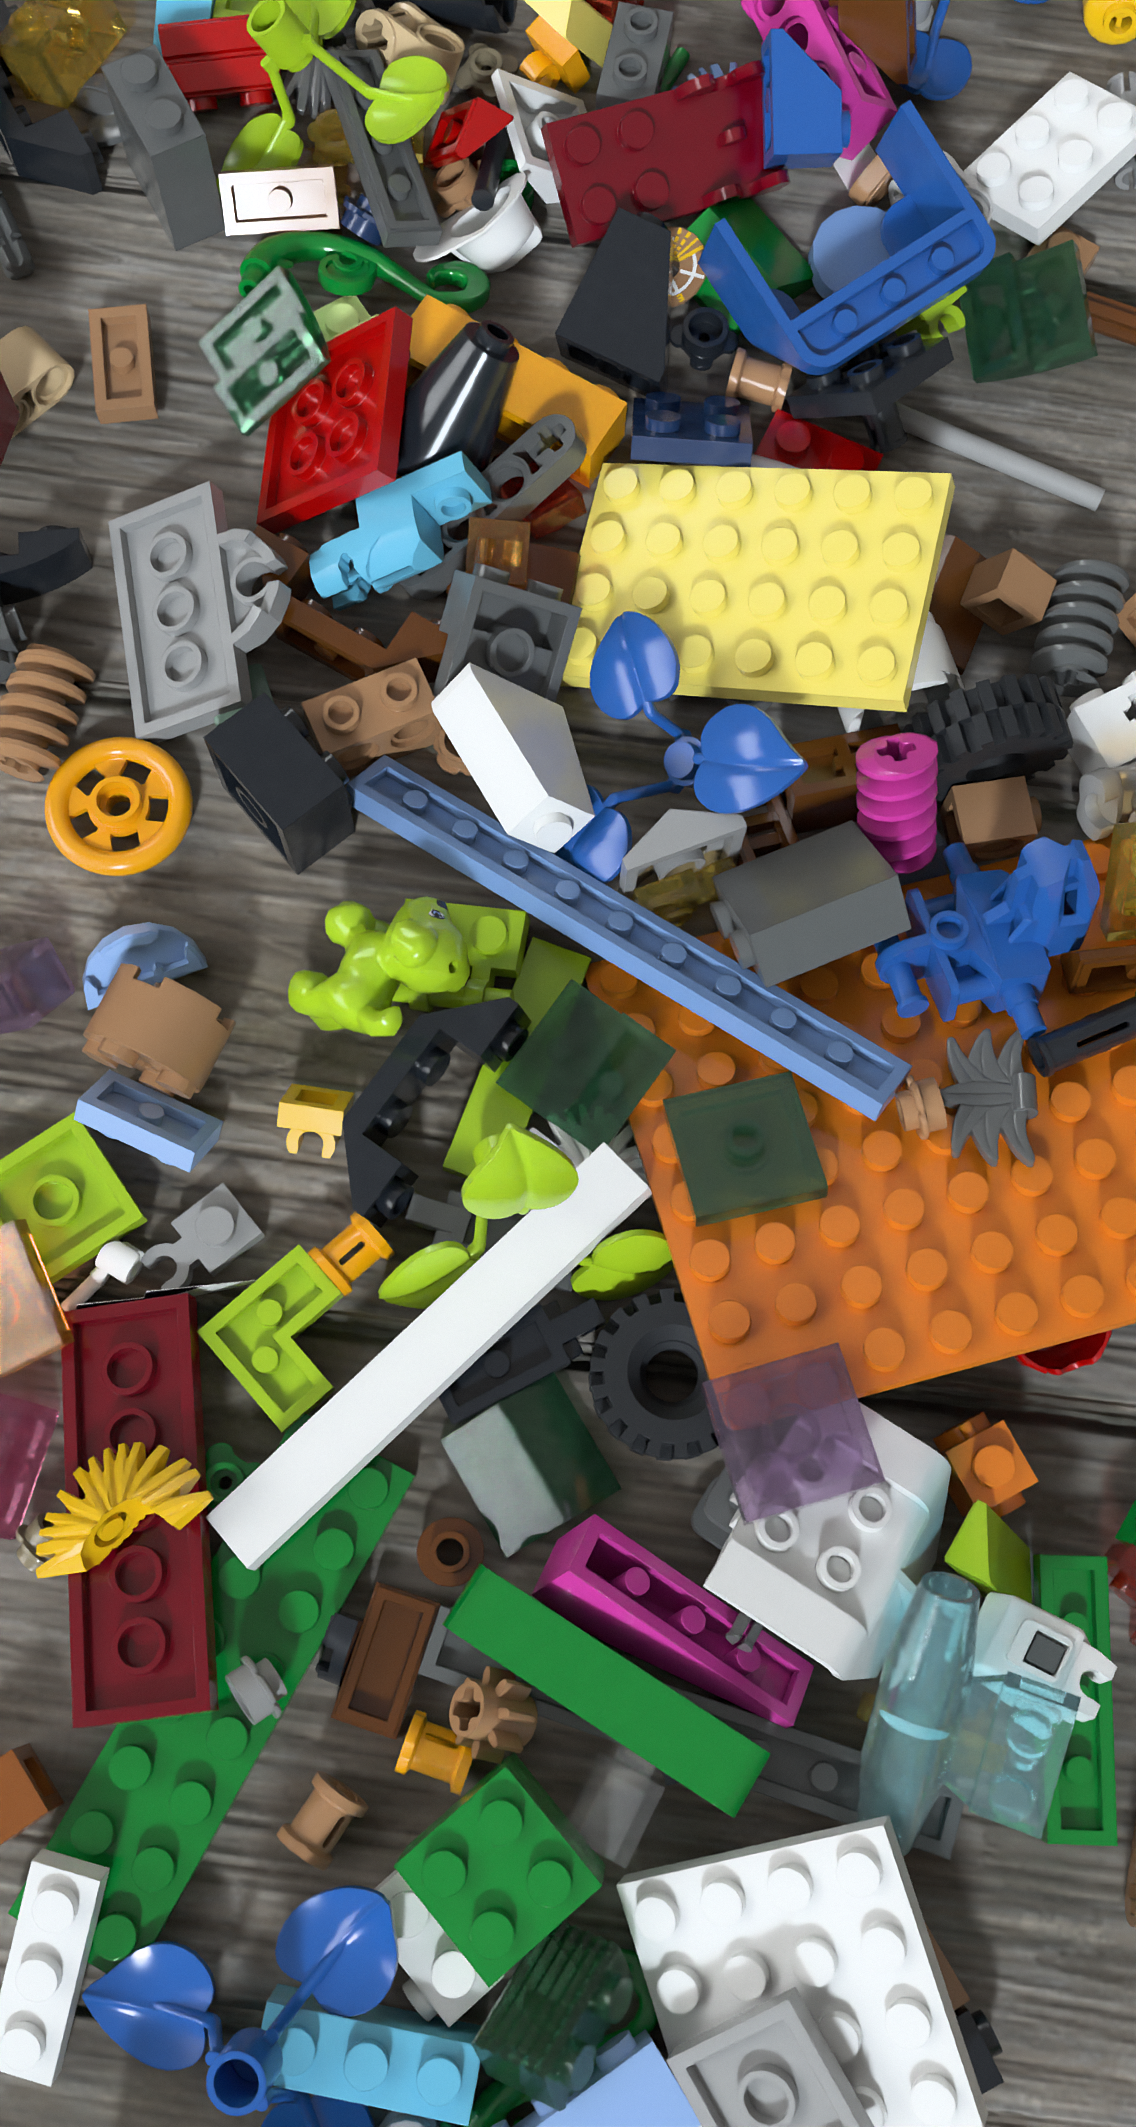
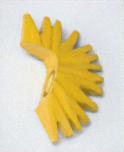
M134 1442L131 1451L126 1443L119 1444L117 1456H115L112 1449H105L103 1455L104 1467L96 1457H91L88 1459L89 1472L79 1467L73 1473L85 1493V1499L60 1489L56 1496L71 1513L47 1512L44 1520L54 1524V1526L40 1529L38 1535L51 1540L37 1544L36 1555L51 1559L36 1569L37 1578L88 1571L100 1564L113 1548L118 1547L124 1539L128 1538L133 1533V1529L138 1526L139 1521L145 1518V1515L156 1513L180 1531L213 1500V1496L209 1491L188 1494L201 1477V1474L196 1468L189 1470L191 1463L185 1458L165 1468L170 1450L160 1444L147 1459L145 1444L142 1442Z

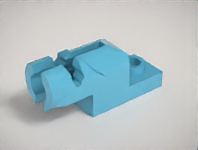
M459 451L396 479V481L355 498L359 528L323 544L319 550L314 551L310 555V573L314 586L323 599L334 595L332 597L333 608L341 611L365 601L368 598L371 585L381 594L388 591L394 584L444 561V549L440 526L452 520L461 519L470 512L493 503L489 482L466 455Z

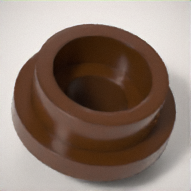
M447 1517L433 1522L423 1531L417 1544V1561L421 1571L430 1581L440 1586L455 1587L467 1583L478 1565L482 1564L484 1560L482 1537L473 1525L460 1518ZM448 1538L458 1540L463 1546V1557L459 1563L453 1566L443 1564L437 1555L440 1543Z

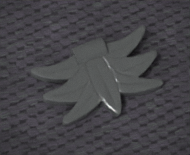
M988 1028L979 1034L968 1058L960 1049L956 1039L948 1037L946 1056L955 1085L940 1089L944 1106L957 1109L951 1136V1156L953 1158L960 1157L965 1143L971 1136L985 1161L990 1166L996 1167L999 1158L998 1139L1001 1134L1017 1159L1027 1167L1034 1166L1035 1155L1027 1137L1026 1120L1033 1119L1038 1115L1036 1077L1031 1073L1024 1072L1021 1051L1025 1040L1022 1039L1019 1030H1016L1009 1037L998 1060L993 1051L991 1031Z

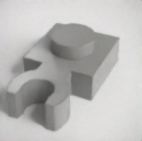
M222 1183L171 1222L182 1238L174 1244L162 1243L151 1247L143 1255L141 1262L146 1268L152 1270L164 1260H174L177 1265L176 1273L161 1288L188 1287L192 1281L194 1269L201 1263L214 1277L266 1236L225 1184Z

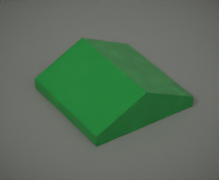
M751 198L710 206L686 229L694 233L705 247L715 223L725 218L770 289L780 290L793 300L814 286L811 280L814 275L811 266H808V262ZM706 277L697 294L692 298L700 307H710L720 311L728 321L729 331H734L738 336L742 331Z

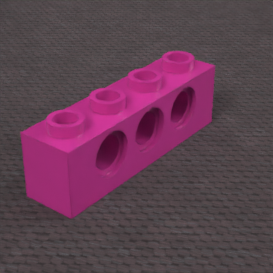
M741 0L742 8L755 22L763 42L771 29L783 28L842 90V110H849L851 116V137L848 148H843L840 158L852 161L894 117L898 110L874 62L839 29L838 7H830L829 0Z

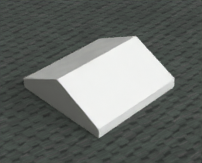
M497 68L491 78L500 108L514 116V119L506 128L519 171L526 174L528 182L546 204L560 203L541 128L550 122L587 113L584 101Z

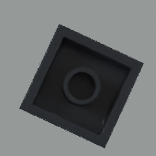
M264 692L203 738L223 788L294 872L299 875L355 832L350 811L353 799L344 786L349 782V778L343 767L329 751L325 750L319 755L306 741L310 733L297 713L288 705L279 709Z

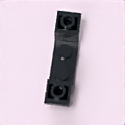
M0 0L1 146L17 174L21 177L91 195L103 191L96 166L104 163L99 147L88 128L79 131L67 109L33 123L23 104L15 108L11 104L10 99L15 96L7 77L32 67L24 45L25 41L31 39V34L18 6L14 4L7 7L4 0Z
M506 997L418 1016L343 1118L352 1208L354 1211L379 1228H382L388 1218L393 1220L406 1209L414 1193L412 1185L419 1176L383 1150L381 1146L387 1138H394L405 1128L413 1112L411 1105L426 1085H434L444 1075L450 1064V1052L455 1046L494 1073L503 1061L510 1062L519 1054L529 1035L527 1028L532 1021L517 1002Z

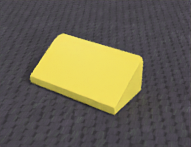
M524 0L565 40L603 68L613 24L585 0Z

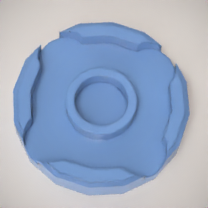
M855 205L835 211L821 223L808 252V266L811 263V270L814 274L811 280L816 291L824 299L891 257L880 237V225L886 211L877 207Z

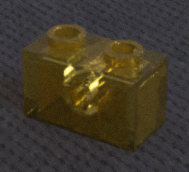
M26 0L22 7L12 13L9 23L0 33V54L27 99L67 109L128 29L113 0Z

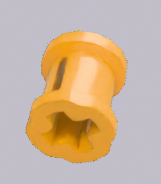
M356 1211L350 1215L351 1224L322 1249L314 1246L307 1252L345 1297L353 1291L351 1283L380 1258L389 1260L395 1255V1252L374 1226ZM359 1242L363 1243V1247L343 1265L339 1264V1260Z
M416 1709L404 1740L395 1772L405 1775L411 1769L449 1783L450 1792L461 1795L473 1760L472 1748L457 1745L455 1740L458 1735L453 1730L427 1721V1714Z

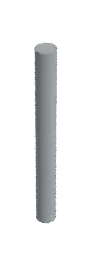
M896 402L906 433L1092 511H1096L1106 489Z

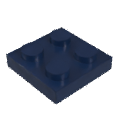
M662 391L650 392L646 395V398H634L630 459L751 467L753 439L749 406L739 405V401L735 398L719 395L706 397L704 402L681 401L679 395Z

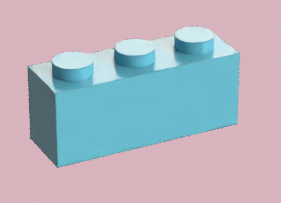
M277 1984L267 2000L261 2029L267 2030L296 1992L297 1987ZM312 1993L277 2040L282 2050L283 2065L278 2078L272 2086L468 2126L483 2050L485 2026L456 2021L448 2027L441 2017L435 2016L428 2022L418 2012L380 2004L365 2014L342 2017L325 2011L318 2004Z

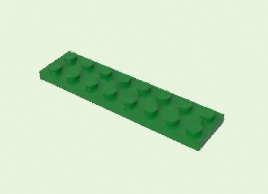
M305 1414L287 1430L277 1449L300 1429L311 1416ZM377 1454L255 1571L247 1569L225 1541L222 1542L211 1561L219 1711L117 1724L45 1848L110 1868L88 1958V1963L107 1973L137 1949L157 1942L323 1645L322 1642L331 1616L342 1611L416 1478L415 1475ZM243 1656L250 1657L255 1664L267 1658L280 1676L287 1690V1695L276 1701L281 1708V1716L276 1719L270 1714L256 1725H253L234 1698L227 1685L225 1676L241 1666L240 1661ZM26 1883L8 1912L9 1915L16 1919L19 1916Z

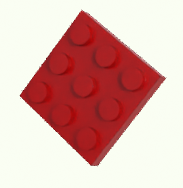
M395 306L276 368L257 525L275 534L396 481L413 318Z

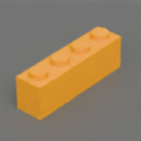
M427 294L411 315L413 318L410 343L411 355L408 363L406 388L414 382L467 323L478 321L472 319L461 307L455 304H444ZM514 338L513 344L519 352V360L496 437L512 445L543 417L552 414L565 415L572 420L586 442L587 448L583 463L569 478L590 488L601 472L602 464L607 463L625 436L627 402L621 400L610 388L601 384L594 385L571 373L557 359L551 357L544 358L520 345ZM556 441L551 445L550 449L556 452L563 445Z

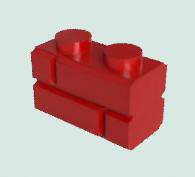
M250 14L157 24L163 59L194 114L219 110L218 99L239 97L241 107H259L274 103L272 93H275L272 82L269 74L261 66V61L267 54L247 31V20Z

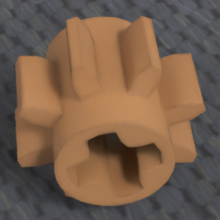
M486 1666L482 1680L467 1677L465 1683L459 1686L454 1693L449 1710L451 1728L458 1735L455 1740L456 1744L472 1748L473 1759L499 1764L502 1762L505 1750L521 1753L523 1746L532 1738L537 1725L538 1713L536 1703L529 1695L532 1689L531 1685L515 1681V1674L511 1671Z

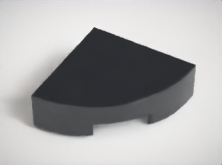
M344 1611L331 1616L322 1642L325 1644V1649L321 1660L316 1665L318 1678L341 1686L364 1619Z

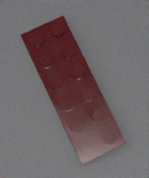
M182 1293L60 1312L66 1492L85 1499V1493L73 1473L79 1467L89 1472L88 1459L93 1456L104 1467L103 1455L105 1449H112L115 1456H117L119 1444L126 1443L131 1451L134 1442L145 1444L146 1459L159 1444L167 1447L170 1450V1454L165 1468L182 1458L187 1459L191 1463L189 1470L196 1468L201 1474V1477L188 1494L207 1491L199 1338L197 1332L196 1298L191 1294ZM208 1505L180 1531L156 1513L145 1515V1518L140 1520L138 1526L133 1529V1533L124 1539L118 1547L113 1548L100 1564L86 1572L68 1574L73 1728L83 1729L219 1711L209 1521L206 1519Z

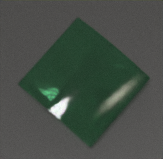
M1073 239L1018 261L1011 252L995 257L978 277L965 285L967 291L960 297V304L966 322L964 328L972 376L976 383L1002 381L1038 374L1098 356L1080 251Z
M277 266L198 342L220 379L213 387L241 434L245 436H250L331 362L324 335L310 304L292 272L280 266Z
M571 979L501 1074L496 1084L585 1148L594 1152L603 1142L609 1146L674 1056L676 1050L625 1013L620 1014Z

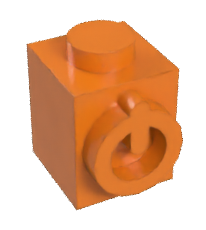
M981 1412L933 1438L939 1449L938 1453L951 1466L948 1492L962 1517L967 1516L977 1499L986 1503L999 1517H1002L1025 1504L1026 1500L1021 1491L1039 1482L1004 1420L990 1424L985 1413Z

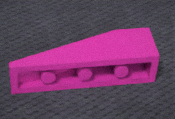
M596 1514L557 1540L531 1594L534 1598L589 1635L785 1729L794 1726L814 1665L763 1630L758 1636L752 1652H745L737 1648L741 1639L732 1645L725 1638V1635L730 1631L739 1613Z

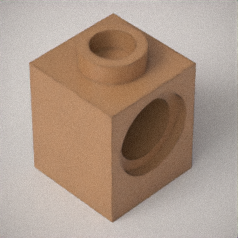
M1025 776L952 786L939 809L947 847L954 843H964L974 863L1020 856L1021 850L1028 843L1032 842L1041 830L1042 816L1040 805L1035 796L1029 797Z

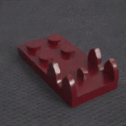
M751 61L717 78H714V75L710 73L703 74L679 85L673 90L545 124L541 128V133L572 248L603 240L619 207L635 215L640 211L650 213L664 223L703 212L710 206L778 191L790 184L788 170L764 169L761 80L765 76L763 61Z

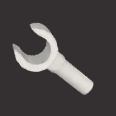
M114 1241L105 1244L97 1255L96 1267L60 1304L63 1310H76V1305L84 1304L107 1282L110 1276L126 1285L132 1282L144 1266L141 1259L145 1253L128 1242Z

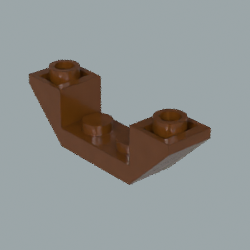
M259 525L253 533L280 555L288 567L280 575L270 572L261 575L264 587L270 581L280 580L291 589L289 605L281 624L275 630L277 639L354 682L413 658H417L428 684L436 682L448 638L447 633L439 631L441 619L432 618L429 621L412 611L387 649H385L383 643L371 632L360 627H355L353 630L335 621L330 612L322 605L306 598L314 586L310 573V555L297 539L285 533H280L277 536Z

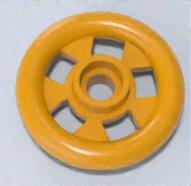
M133 737L104 738L76 750L56 770L49 783L45 797L47 829L59 851L77 866L105 876L137 874L153 868L164 861L176 850L185 837L193 810L191 786L180 764L161 747L146 740ZM129 762L143 765L151 770L144 784L141 785L132 778L122 776ZM96 769L105 778L96 784L90 795H85L76 786L90 771ZM150 799H168V811L164 822L148 821L151 812ZM124 801L131 804L130 809L120 816L110 814L112 807L118 802ZM88 812L91 821L98 830L82 839L74 829L71 820ZM138 832L140 846L125 851H114L113 837H124Z

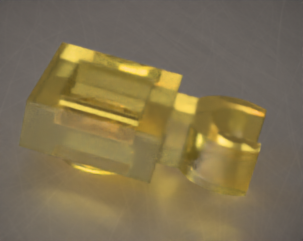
M727 857L715 861L695 873L692 868L634 889L632 901L676 927L681 926L692 918V912L697 911L699 904L719 900L712 877L736 866L732 857Z

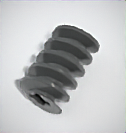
M1094 559L1065 563L1055 571L1053 578L1057 582L1042 621H1040V632L1034 643L1035 653L1028 665L1029 673L1037 674L1038 679L1043 676L1051 678L1060 696L1078 698L1089 691L1100 688L1096 678L1104 676L1108 671L1109 663L1105 656L1109 655L1114 648V640L1110 635L1115 634L1119 628L1120 622L1116 614H1119L1124 608L1125 600L1122 593H1125L1130 585L1129 574L1121 567L1110 562Z

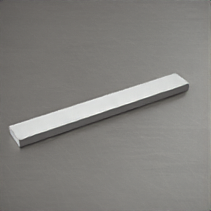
M605 1142L576 1168L579 1183L576 1190L567 1200L551 1208L532 1209L206 1516V1519L247 1569L255 1571L652 1194L650 1187Z

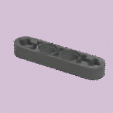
M560 414L543 417L481 473L489 482L493 503L470 512L461 519L452 520L440 526L442 542L450 551L444 555L442 563L428 569L421 576L417 574L398 582L409 595L415 599L425 601L443 593L447 586L452 583L455 570L462 572L468 570L579 468L584 461L587 448L583 436L572 420ZM558 441L563 446L554 452L550 447ZM532 461L539 467V470L535 473L529 467ZM517 476L524 477L522 488L516 495L507 499H499L500 489L506 481ZM471 517L479 518L478 527L471 536L463 540H455V532L461 522Z

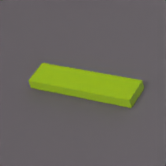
M532 938L521 966L520 977H517L512 989L514 991V1001L521 1006L532 1021L527 1028L529 1031L527 1041L519 1054L510 1062L503 1061L495 1073L482 1065L444 1161L443 1171L467 1179L476 1167L473 1150L480 1141L489 1136L502 1133L509 1122L527 1130L592 958L544 940Z

